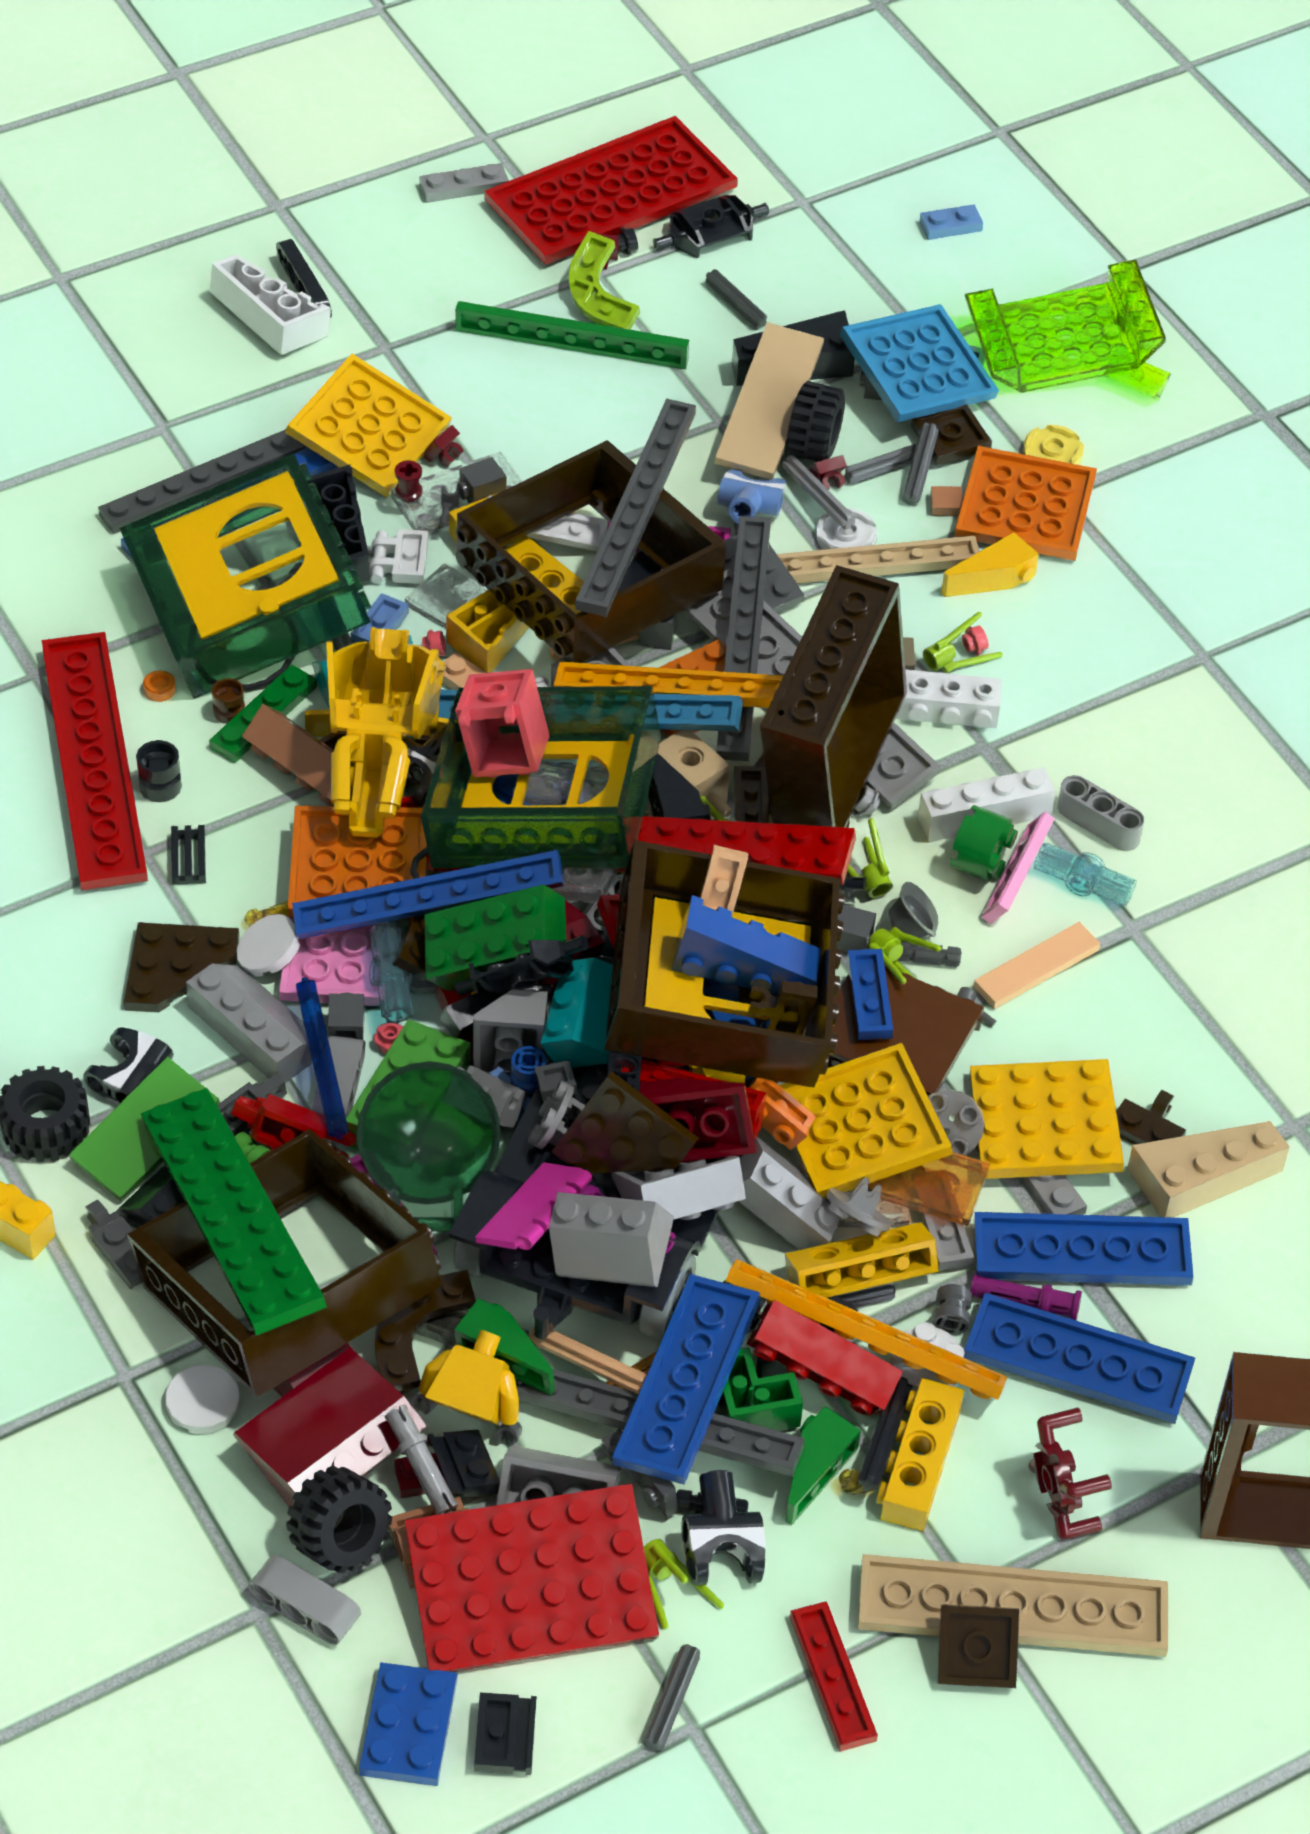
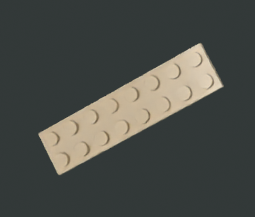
M868 1554L862 1555L858 1616L859 1630L939 1637L941 1604L1019 1608L1018 1644L1166 1657L1168 1653V1581Z

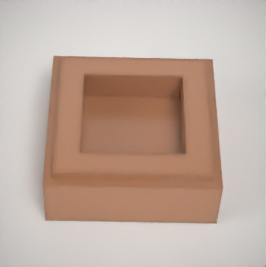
M931 486L932 515L959 516L963 502L962 487Z

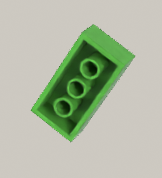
M408 1019L345 1119V1129L356 1134L357 1138L355 1145L348 1147L361 1152L365 1151L366 1154L410 1170L421 1152V1139L440 1098L442 1099L443 1093L447 1091L455 1070L461 1067L465 1069L466 1073L469 1066H471V1043Z

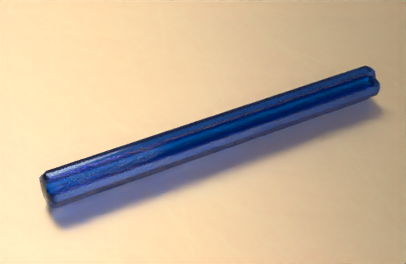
M304 977L301 979V982L296 983V992L327 1132L330 1137H336L337 1140L343 1139V1135L349 1132L316 982L308 980V977Z

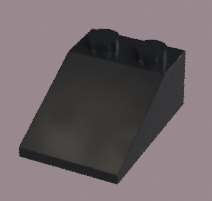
M648 749L647 796L653 817L711 820L708 804H702L699 791L654 749Z

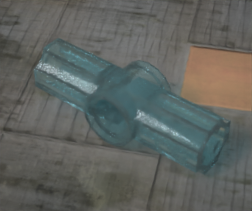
M1043 843L1034 862L1033 869L1064 881L1072 893L1082 897L1093 893L1124 907L1130 902L1137 884V880L1106 868L1103 860L1093 853L1084 852L1078 856L1049 843Z
M394 922L373 925L369 931L373 955L369 969V980L371 985L377 986L381 1017L386 1019V1023L398 1024L402 1021H407L413 1015L409 990L413 975L393 964L402 942L400 928Z

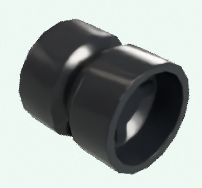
M155 740L143 744L136 754L140 793L144 798L153 802H167L174 799L182 788L178 749L170 742Z

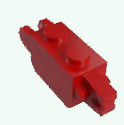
M272 1094L266 1099L257 1097L256 1101L240 1096L236 1100L231 1115L248 1122L247 1127L252 1129L251 1137L255 1141L274 1149L309 1129L321 1139L326 1138L345 1146L355 1145L357 1139L356 1134L334 1125L335 1119ZM333 1147V1149H334L338 1154H340V1155H343V1154H344V1155H346L348 1158H350V1157H349V1154H347V1153L344 1152L343 1150H339L338 1148Z

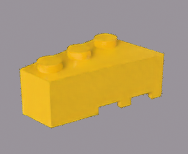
M487 590L446 615V642L486 673H492L529 627L524 622L519 621L507 606L499 603L495 595Z

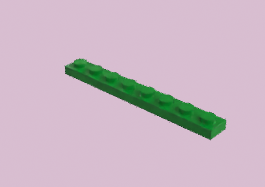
M458 301L455 308L456 331L685 370L688 365L689 339Z

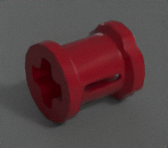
M410 460L398 463L394 469L395 477L398 479L395 494L402 501L414 502L423 494L422 485L419 483V479L422 476V467L419 463Z

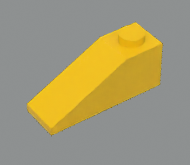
M1012 533L944 571L941 594L944 597L1013 589L1023 582L1030 581L1036 575L1039 553L1016 533Z

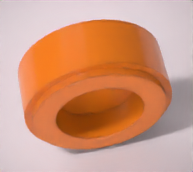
M161 670L153 671L146 675L143 680L145 696L156 702H163L172 698L176 692L174 676L169 672Z

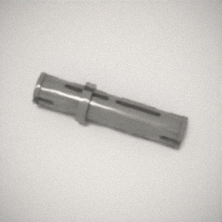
M406 1405L399 1406V1411L397 1408L391 1410L384 1417L400 1444L398 1447L400 1454L406 1455L435 1510V1514H444V1511L446 1513L451 1512L459 1504L455 1501L425 1444L428 1439L424 1433H419Z

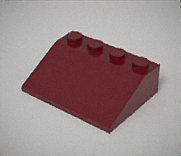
M349 1347L236 1430L233 1436L289 1507L293 1506L295 1502L292 1499L295 1492H300L303 1488L302 1483L307 1478L312 1480L316 1471L321 1469L326 1472L327 1467L335 1466L340 1468L342 1466L365 1477L398 1452L400 1444L384 1417L391 1410L397 1408L399 1411V1406L406 1405L419 1433L427 1425L404 1395Z

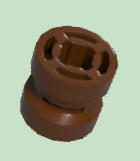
M231 678L221 679L213 685L211 690L214 702V717L221 723L227 724L245 708L243 685L236 679Z

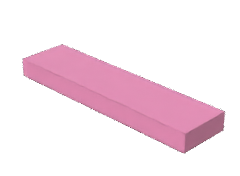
M1047 812L1042 813L1026 826L982 913V918L988 923H993L1009 911L1055 819Z

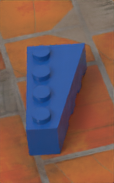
M694 895L691 896L677 937L672 970L690 976H699L724 984H733L750 989L752 986H761L775 995L779 991L782 980L816 985L821 948L782 932L773 935L768 933L761 923L751 920L748 924L731 917L732 911L720 906L713 910L703 905V899Z

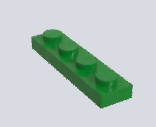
M290 665L209 740L210 749L236 763L250 750L249 748L252 744L244 739L242 735L261 705L265 704L287 716L317 688V679L296 666Z

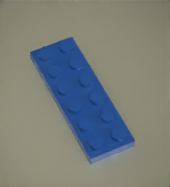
M974 1212L975 1267L978 1276L997 1280L1192 1286L1194 1275L1188 1218Z
M693 1274L689 1275L612 1456L613 1465L685 1485L759 1305L760 1292Z
M984 1293L964 1349L965 1359L1176 1424L1196 1358L988 1293Z

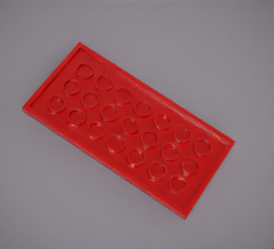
M675 115L485 190L484 200L543 264L547 265L576 253L588 231L598 234L618 235L620 228H638L670 215L672 212L690 207L737 187L738 178Z

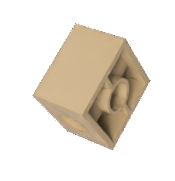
M680 730L652 747L699 791L700 796H705L723 818L731 814L732 808L727 804L730 765L691 730Z

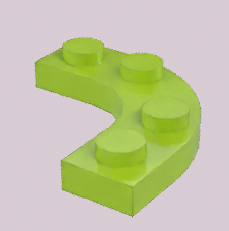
M588 231L577 249L569 268V285L573 300L578 309L593 322L631 330L641 313L640 307L604 291L599 282L602 269L615 249V242L612 239Z

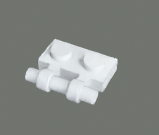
M397 529L396 538H389L386 531H378L371 545L373 558L369 562L370 580L373 583L379 584L383 581V576L386 573H392V582L424 584L429 531ZM389 553H395L394 558H386Z

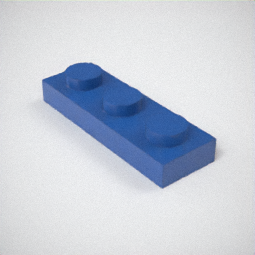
M882 949L848 950L847 963L858 1040L892 1039L893 1023Z

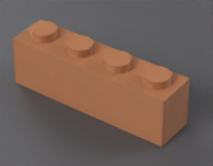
M262 704L242 735L244 739L252 744L249 749L264 759L270 756L275 760L272 765L276 769L287 775L292 772L297 776L295 779L297 784L309 791H312L313 788L320 792L318 798L329 806H334L331 803V753L334 750L281 712ZM351 786L350 801H352L353 786Z

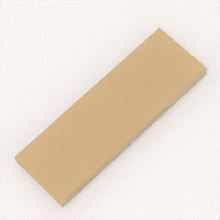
M767 322L715 456L714 464L770 480L774 478L787 444L788 426L795 399L802 385L806 381H810L824 344V338Z

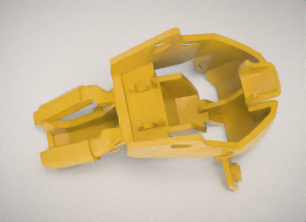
M371 627L370 641L357 642L334 653L333 642L326 641L330 709L305 710V730L313 736L323 737L329 733H337V731L347 732L346 736L337 741L334 752L331 753V803L334 805V812L336 814L349 815V831L353 836L378 838L383 833L385 818H394L396 811L400 809L411 761L408 758V748L402 740L406 736H413L414 739H420L422 735H429L431 737L443 724L448 722L460 728L458 720L439 717V699L446 668L444 662L439 658V650L431 649L430 651L424 646L408 644V630ZM351 786H353L352 801H350Z

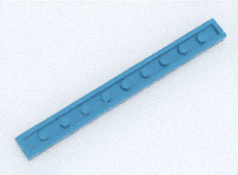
M441 689L439 717L458 720L455 709L463 690ZM538 691L547 727L738 731L743 706L742 698L734 695Z

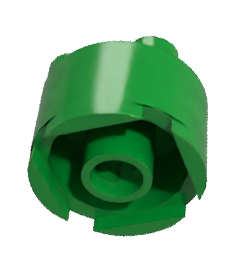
M973 805L971 810L974 812V815L966 814L956 835L952 849L958 851L957 859L950 858V867L986 881L991 880L992 877L999 879L1006 863L1002 858L1006 848L1011 849L1013 847L1018 830L1014 829L1011 818Z

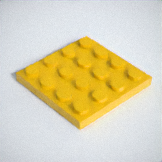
M351 353L287 425L285 433L338 467L351 464L353 477L388 498L398 484L394 471L396 465L407 460L418 463L423 457L426 448L448 428L452 417Z
M902 1043L827 1068L825 1075H819L814 1088L790 1083L779 1085L816 1116L808 1129L810 1131L809 1134L795 1149L816 1192L824 1198H827L826 1193L830 1188L846 1192L855 1189L864 1177L869 1179V1183L953 1155L952 1145Z
M1108 1059L970 1066L972 1098L981 1108L985 1122L983 1137L978 1143L982 1179L1123 1172L1124 1160Z

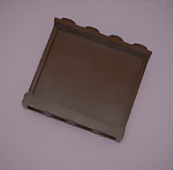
M884 966L893 1023V1038L858 1040L848 974L839 989L837 997H834V1004L839 1005L837 1022L835 1026H832V1033H837V1045L834 1054H828L827 1068L902 1043L927 1096L929 1097L932 1093L939 1092L974 1029L980 1030L984 1006L970 999H964L947 992L941 987L915 979L906 973H902L906 978V983L901 984L888 968Z

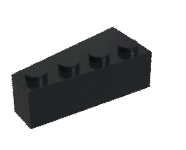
M845 310L783 326L824 338V344L810 380L853 376L855 358L839 335L842 327L849 325ZM763 332L733 339L732 369L736 386H743Z
M351 464L295 480L296 489L339 578L340 583H337L339 588L344 589L370 581L369 553Z

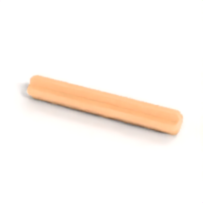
M534 1327L531 1329L529 1339L535 1346L639 1395L647 1374L554 1330L549 1332L547 1338L538 1339L534 1335Z

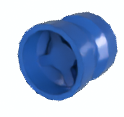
M524 1046L517 1049L512 1055L511 1084L527 1091V1095H533L538 1087L535 1067L546 1065V1056L543 1051L536 1047Z

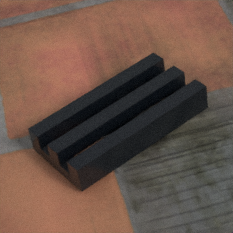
M185 825V830H178V826H171L172 884L206 883L205 825H198V829H191V825ZM179 839H185V876H179ZM192 839H198L199 875H192Z

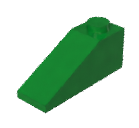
M478 1298L454 1329L456 1344L473 1350L480 1330L501 1337L494 1358L507 1363L515 1379L552 1396L555 1391L553 1368L509 1312L499 1304H490Z
M826 1406L816 1416L810 1415L800 1429L801 1437L805 1441V1447L793 1475L788 1499L786 1522L791 1526L857 1452L859 1447L861 1430Z

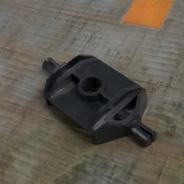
M724 195L670 213V229L668 234L654 238L653 246L656 251L669 246H675L676 249L699 258L701 248L748 233V239L751 241L753 238V220L768 215L769 207L766 203L751 207L736 195Z
M584 935L568 941L530 940L528 941L530 952L515 956V961L507 964L497 963L490 965L486 968V972L475 970L474 964L469 963L471 978L457 982L455 984L456 991L460 996L473 991L477 993L480 991L500 998L512 989L529 988L549 977L560 978L569 970L571 972L574 971L573 954L587 950L589 942Z

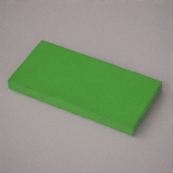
M167 1057L69 1154L70 1160L122 1203L163 1162L143 1123L141 1113L153 1109L157 1105L166 1104L184 1097L191 1092L205 1089V1087ZM210 1092L218 1106L220 1104L219 1098Z

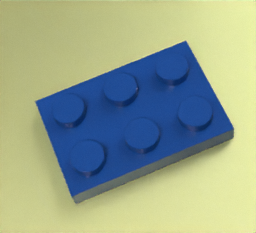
M380 1662L359 1766L360 1776L438 1786L458 1673L441 1670L429 1671L427 1668Z

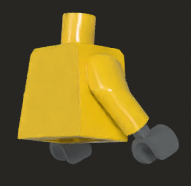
M480 1330L473 1350L456 1344L452 1350L443 1351L425 1366L419 1385V1393L410 1400L413 1408L423 1400L427 1406L424 1414H428L437 1405H441L497 1426L500 1420L502 1424L496 1433L498 1441H502L504 1438L505 1430L512 1432L514 1435V1444L522 1434V1426L518 1422L519 1397L514 1374L509 1370L507 1363L494 1358L501 1337Z

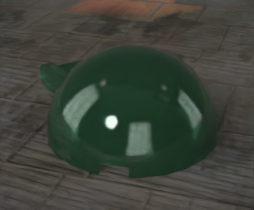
M427 1061L411 1063L392 1071L370 1091L359 1114L357 1128L358 1148L369 1176L381 1188L387 1190L392 1200L399 1206L400 1200L425 1205L451 1201V1217H413L420 1224L425 1223L431 1232H450L463 1207V1195L471 1191L482 1172L487 1169L491 1170L499 1153L501 1138L500 1121L492 1097L471 1077V1074L450 1064Z

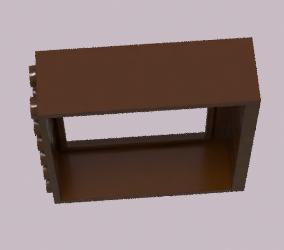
M1233 1352L1200 1471V1538L1310 1549V1477L1241 1470L1244 1452L1252 1450L1259 1425L1310 1430V1359Z

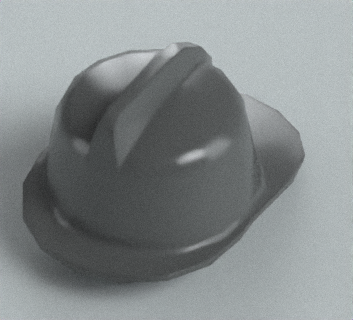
M905 882L901 887L899 898L887 913L890 923L903 933L921 939L929 936L935 937L938 927V914L933 903L917 885L912 882Z

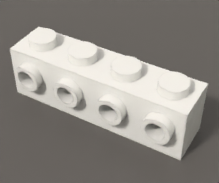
M905 669L907 695L896 719L997 728L1001 703V678Z
M1045 767L1024 770L1004 776H994L990 779L966 782L942 789H932L921 793L918 821L928 843L956 837L966 814L974 815V812L971 810L973 805L1011 818L1013 825L1029 822L1045 812L1052 816L1056 790Z

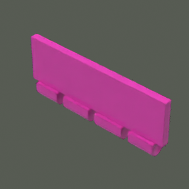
M543 1162L475 1236L476 1243L515 1250L519 1246V1249L530 1250L544 1232L549 1229L557 1192L579 1194L591 1182V1173L587 1170H582V1168Z

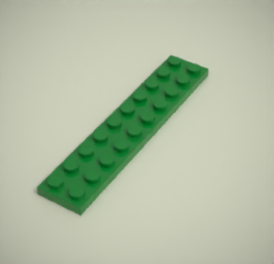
M208 1088L191 1092L184 1097L166 1104L157 1105L153 1109L142 1112V1120L255 1335H260L327 1308L320 1288Z

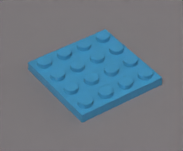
M941 304L843 326L839 334L897 423L955 409L966 404L971 405L995 399L999 392V389Z

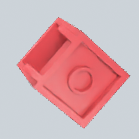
M533 669L469 674L455 712L473 777L486 776L488 778H495L500 775H528L532 772H537L550 735ZM500 726H519L520 733L501 734L499 728Z

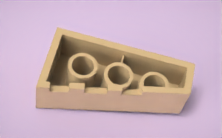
M1267 1121L1132 1145L1127 1171L1160 1217L1175 1218L1283 1172L1290 1146L1272 1122Z

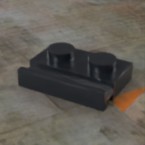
M479 1429L443 1432L441 1437H434L433 1433L427 1434L428 1441L425 1444L452 1495L461 1494L462 1497L498 1494L500 1480Z
M480 1692L474 1772L513 1774L515 1771L531 1775L537 1696H531L530 1699L519 1698V1695Z

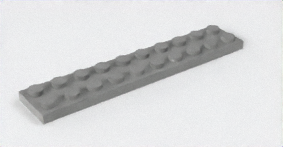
M730 568L724 572L723 590L682 610L713 641L720 639L726 647L734 572ZM765 601L763 604L757 674L784 675L802 636ZM893 723L865 785L871 789L876 788L879 793L878 798L893 810L941 772L940 765L898 725Z

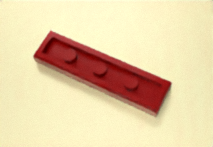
M827 1601L791 1610L790 1620L839 1751L877 1742V1731Z

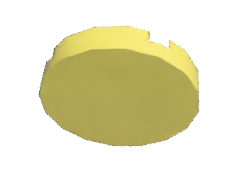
M1046 425V428L1040 430L1039 427L1033 429L1026 435L1023 447L1025 455L1077 465L1081 463L1084 452L1083 442L1079 441L1077 433L1059 425Z

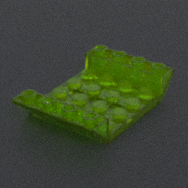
M1137 260L1107 265L1108 283L1004 304H998L993 288L964 294L991 377L1024 393L1137 370L1166 342V336ZM1055 316H1062V317H1064V318H1062V319H1055L1054 317H1055ZM1067 335L1070 336V338L1062 339L1061 336ZM1075 355L1078 357L1075 359H1069L1067 356Z

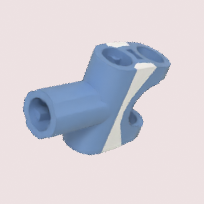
M730 469L721 480L717 504L727 506L728 514L738 524L740 516L755 517L757 513L778 517L782 509L786 480L779 478L768 481L754 480L744 476L740 470Z

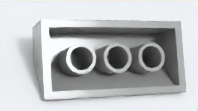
M212 963L186 981L188 1007L268 1079L277 1073L285 1082H288L325 1055L327 1042L241 966Z

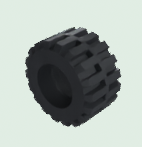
M806 381L802 385L795 399L788 426L787 449L789 455L817 462L829 459L832 456L839 438L845 410L843 389Z
M37 1066V1070L30 1071L28 1068L22 1071L21 1076L14 1075L9 1079L10 1085L4 1084L2 1087V1095L0 1096L1 1132L5 1144L10 1145V1150L14 1154L21 1152L23 1159L30 1160L34 1157L36 1162H44L46 1158L56 1161L59 1160L60 1155L69 1156L73 1151L72 1148H76L83 1141V1138L88 1136L90 1115L86 1090L82 1087V1082L79 1078L73 1079L71 1072L65 1070L61 1073L60 1068L54 1066L51 1069ZM43 1110L57 1111L54 1115L44 1118L31 1116Z
M330 1466L327 1467L326 1472L321 1469L316 1471L312 1480L307 1478L302 1483V1490L300 1492L296 1491L292 1497L295 1502L293 1506H289L287 1512L291 1519L286 1522L287 1530L291 1532L289 1539L296 1546V1550L326 1569L334 1570L337 1573H345L347 1569L353 1572L359 1569L360 1563L367 1565L372 1561L371 1556L374 1553L378 1554L382 1549L380 1545L383 1539L387 1540L390 1533L386 1531L387 1526L392 1524V1516L388 1514L392 1509L391 1503L386 1500L387 1494L383 1489L379 1488V1485L346 1467L341 1466L337 1468ZM344 1511V1515H343L341 1521H340L339 1524L335 1527V1524H336L337 1519L339 1518V1516H340V1515L342 1514V1512Z

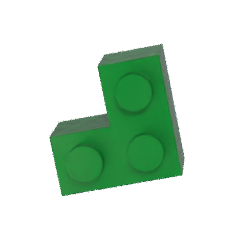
M740 1349L718 1402L721 1415L776 1431L800 1427L803 1401L795 1373L791 1372L758 1378L750 1349Z

